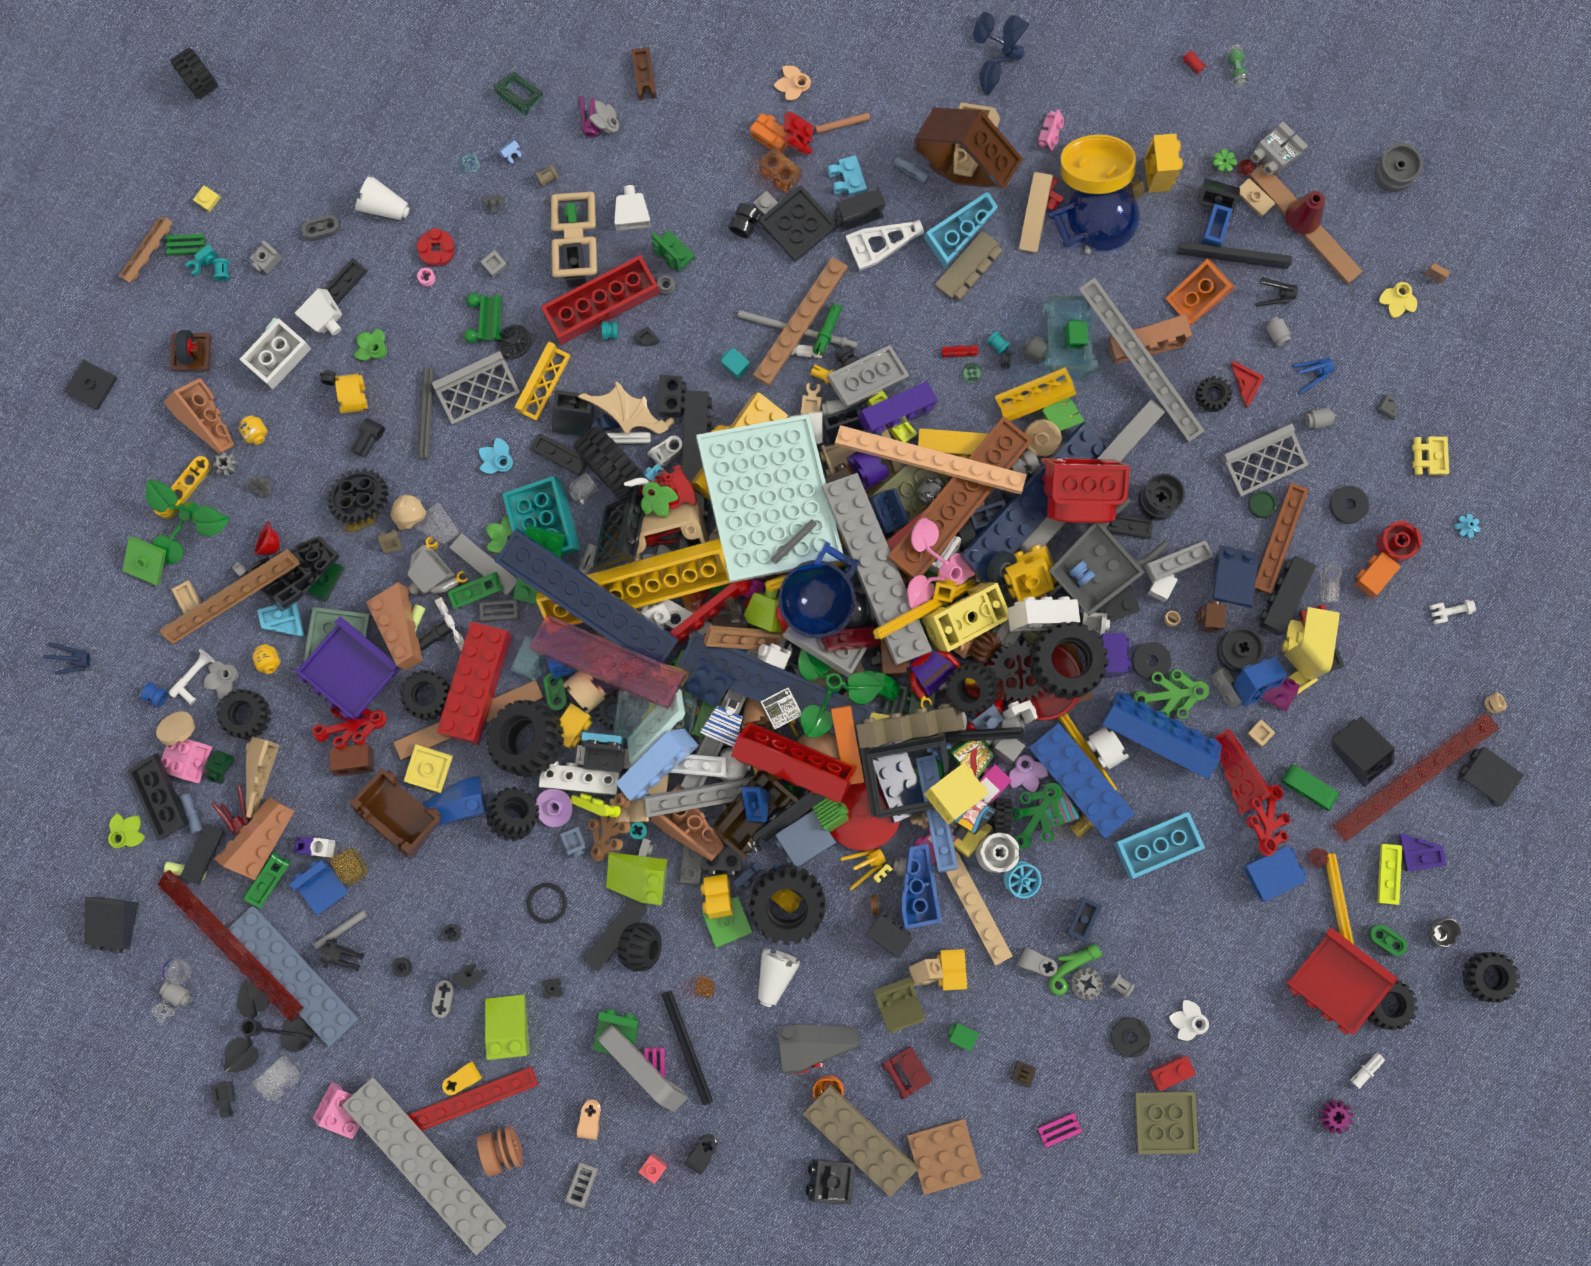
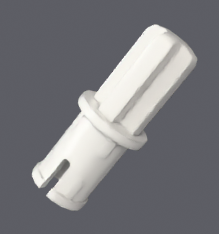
M1376 1053L1365 1065H1361V1069L1350 1081L1360 1089L1371 1076L1374 1077L1373 1073L1385 1059L1379 1053Z

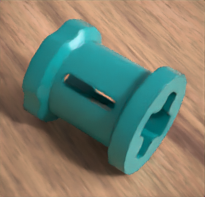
M224 258L213 259V280L219 282L230 280L228 275L229 260Z
M997 330L989 337L986 343L988 345L991 344L1000 356L1003 354V351L1009 348L1011 343L1006 342Z
M641 822L631 824L629 833L632 838L642 840L647 836L648 829L645 824ZM636 826H638L639 828L643 827V829L641 830L642 835H634V832L636 831Z

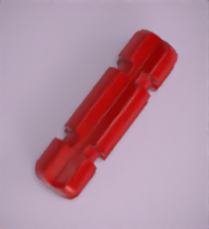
M967 345L952 346V348L950 346H943L941 349L942 357H950V355L952 357L977 356L978 345H970V347Z

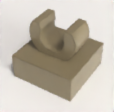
M394 529L390 533L385 534V532H382L378 536V541L384 554L403 549L399 535Z

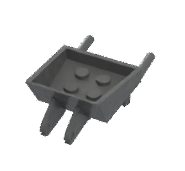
M1128 497L1124 503L1116 506V515L1131 503ZM1110 522L1093 523L1049 570L1059 583L1054 587V590L1048 592V595L1050 597L1061 587H1064L1072 596L1071 600L1077 599L1079 606L1090 616L1143 575L1145 572L1142 567L1153 561L1170 544L1164 540L1147 556L1135 562L1106 529ZM1084 560L1087 568L1096 575L1080 587L1077 579L1068 572Z

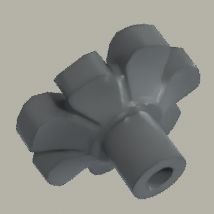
M496 194L494 196H482L483 204L490 205V212H498V204H504L506 198Z
M253 477L251 482L248 483V488L253 489L252 492L255 495L258 494L260 498L269 497L272 493L269 490L272 486L265 477L259 479Z

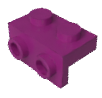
M1286 678L1282 685L1266 691L1262 699L1286 711L1297 696L1300 685L1293 679Z

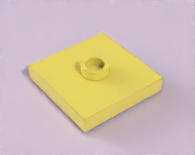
M415 744L404 782L441 793L453 755Z

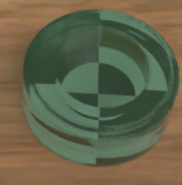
M969 363L964 367L963 378L967 382L975 383L981 378L982 370L978 364Z

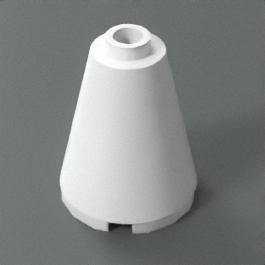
M372 176L367 177L360 190V199L357 198L355 210L402 220L403 217L407 218L410 211L408 203Z
M764 949L762 951L758 999L762 1005L767 1007L777 1004L800 965V961L796 962L797 958L777 950L776 953H770L771 949Z

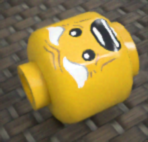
M251 415L241 420L239 431L247 443L258 445L265 441L264 437L268 431L261 418Z

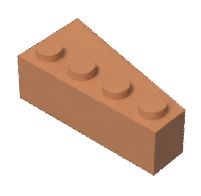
M1186 314L1143 328L1133 329L1150 355L1185 347L1192 337ZM1111 336L1107 345L1112 363L1117 364L1129 361L1130 359L1115 338Z
M398 582L366 603L396 666L407 671L423 660L419 640L416 637L415 621H413L412 605L408 597L409 590Z
M269 797L252 816L253 819L239 830L240 833L233 841L230 840L226 845L227 848L221 854H218L214 860L225 868L256 880L295 811Z

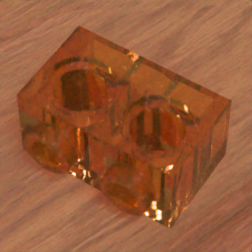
M775 146L759 161L761 174L766 178L772 179L774 185L779 190L783 189L786 193L802 177L801 169ZM769 163L777 164L775 167L768 166ZM787 174L790 175V178L783 179L782 176Z

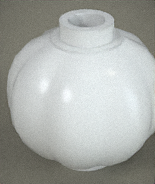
M727 747L720 752V757L728 758L726 778L720 777L725 782L743 779L747 771L751 770L750 764L741 763L736 758L731 757L734 747Z

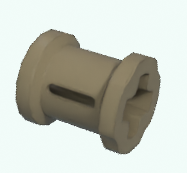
M549 164L548 168L541 172H535L542 187H545V184L553 179H559L552 164Z

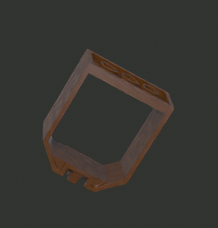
M933 107L914 139L913 149L918 155H922L931 162L929 167L935 173L957 185L1005 189L1023 160L1022 156L982 110ZM955 144H960L978 164L972 177L954 174Z

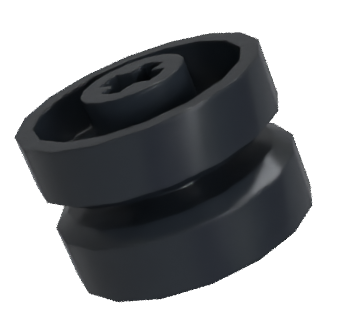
M1237 627L1220 639L1217 646V657L1220 663L1228 670L1242 672L1241 670L1249 664L1253 666L1261 661L1265 651L1264 641L1254 629Z

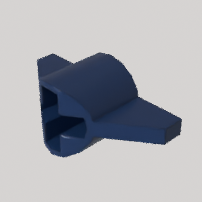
M604 414L590 427L599 426L603 431H607L613 428H620V425Z

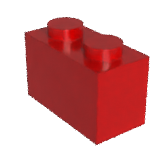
M1181 1055L1147 1070L1155 1089L1158 1091L1196 1075L1186 1055Z

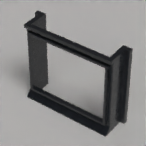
M944 732L937 733L934 737L874 748H860L871 817L876 816L878 819L934 809L930 801L882 810L873 758L938 746L944 778L951 773Z

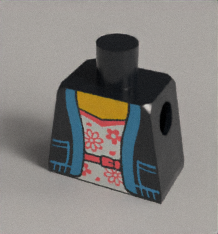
M980 800L953 821L958 826L952 835L963 841L967 832L976 835L996 812V809Z

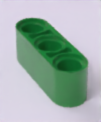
M1292 764L1281 780V783L1327 811L1331 810L1340 795L1330 786Z

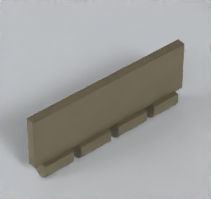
M982 230L936 282L935 286L951 299L955 297L961 300L968 292L964 285L971 288L980 278L978 273L983 275L991 266L992 262L988 257L995 261L1003 252L999 247L1000 243Z

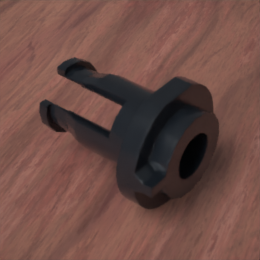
M333 937L332 941L327 940L319 960L324 963L322 968L327 969L330 963L343 968H352L358 972L360 965L341 960L339 957L342 953L363 959L364 953H358L353 949L337 945L338 938Z

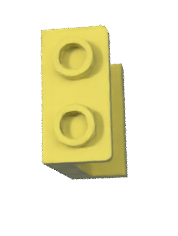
M965 763L961 764L924 793L948 825L989 794L984 784L978 781L974 776L973 770Z

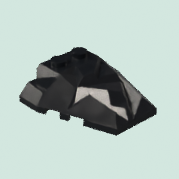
M320 536L297 545V550L291 553L299 560L300 564L261 588L266 597L281 612L298 602L339 558L338 553ZM266 557L247 569L248 573L269 561L270 558Z

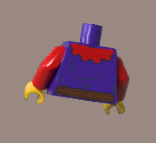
M933 649L930 653L914 658V661L910 664L912 670L909 673L910 685L917 698H920V706L924 708V700H928L932 706V701L926 698L925 695H931L950 679L949 676L954 670L961 667V663L951 653L940 650L934 651Z

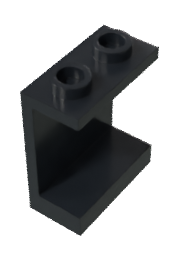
M1486 747L1475 749L1469 756L1471 759L1469 763L1463 765L1459 770L1460 776L1457 780L1459 782H1468L1491 799L1490 804L1494 807H1501L1524 774Z

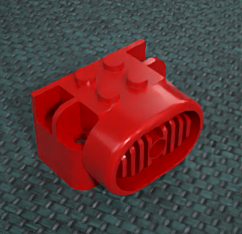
M1041 458V462L1046 464L1045 476H1042V480L1045 482L1044 493L1048 497L1047 517L1049 519L1069 523H1108L1115 520L1116 506L1124 503L1128 496L1129 465L1115 459Z

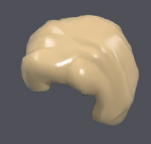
M405 494L399 496L394 502L390 515L397 528L405 530L411 529L414 524L421 522L426 516V511L419 499Z

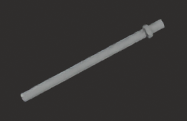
M741 310L738 312V318L782 330L787 325L785 322ZM808 329L804 336L818 339V331ZM831 335L830 343L841 345V348L850 345L852 349L856 350L858 342L847 340V337L840 338Z

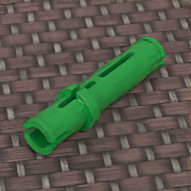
M835 303L830 305L812 350L816 355L820 351L819 355L823 356L827 344L831 342V334L842 310V306L836 304L835 308Z

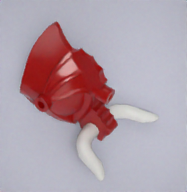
M681 465L673 466L674 472L670 474L663 469L662 472H658V475L654 477V481H648L645 478H635L624 482V485L629 487L640 485L641 495H643V487L648 482H656L660 486H669L678 496L676 501L668 503L669 509L674 510L680 507L682 503L697 504L696 493L690 481L685 477L683 470H681ZM649 489V493L651 495H654L655 491L653 489Z

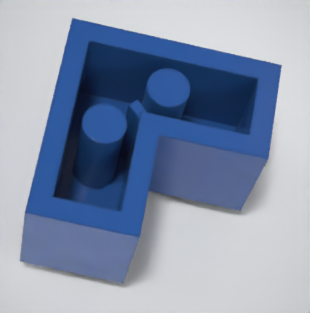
M1276 656L1270 659L1264 658L1256 665L1252 666L1249 664L1241 670L1240 676L1235 679L1236 682L1233 685V689L1242 701L1241 704L1245 707L1260 701L1266 691L1282 685L1288 674Z

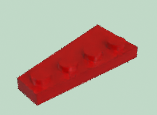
M1230 729L1225 730L1214 738L1222 745L1220 763L1223 765L1225 777L1232 789V796L1238 805L1239 815L1250 810L1248 806L1250 799L1259 798L1262 802L1273 795V792Z

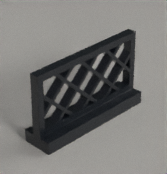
M635 489L628 491L626 498L605 506L593 569L596 571L623 560L632 563L636 559L644 512L641 508V501L644 496Z

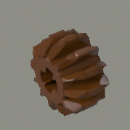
M988 630L974 639L969 653L976 661L988 663L991 658H994L995 651L1000 649L1001 640L997 634Z

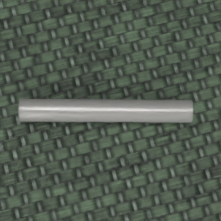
M362 910L315 942V948L319 950L325 946L327 940L332 941L333 937L336 938L367 917V913Z

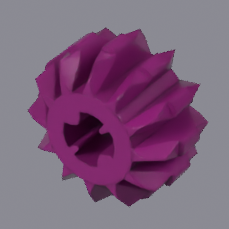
M1334 1099L1330 1100V1105L1326 1102L1323 1103L1326 1109L1319 1110L1320 1113L1324 1114V1116L1319 1117V1121L1324 1122L1322 1127L1324 1129L1329 1128V1133L1332 1134L1335 1131L1337 1134H1342V1128L1345 1131H1349L1347 1124H1354L1352 1120H1349V1117L1354 1116V1113L1348 1112L1350 1106L1344 1105V1102L1341 1100L1336 1102ZM1336 1113L1339 1114V1117L1334 1120L1333 1117L1336 1116Z

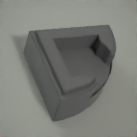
M1387 394L1377 411L1392 420L1397 416V407L1394 398Z

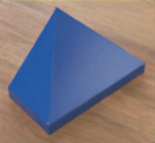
M742 786L741 791L747 821L766 822L770 792L761 787Z

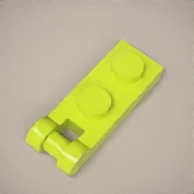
M580 793V796H571L572 804L600 816L617 818L620 815L621 810L619 806L605 805L603 800L591 799L592 796L589 794Z

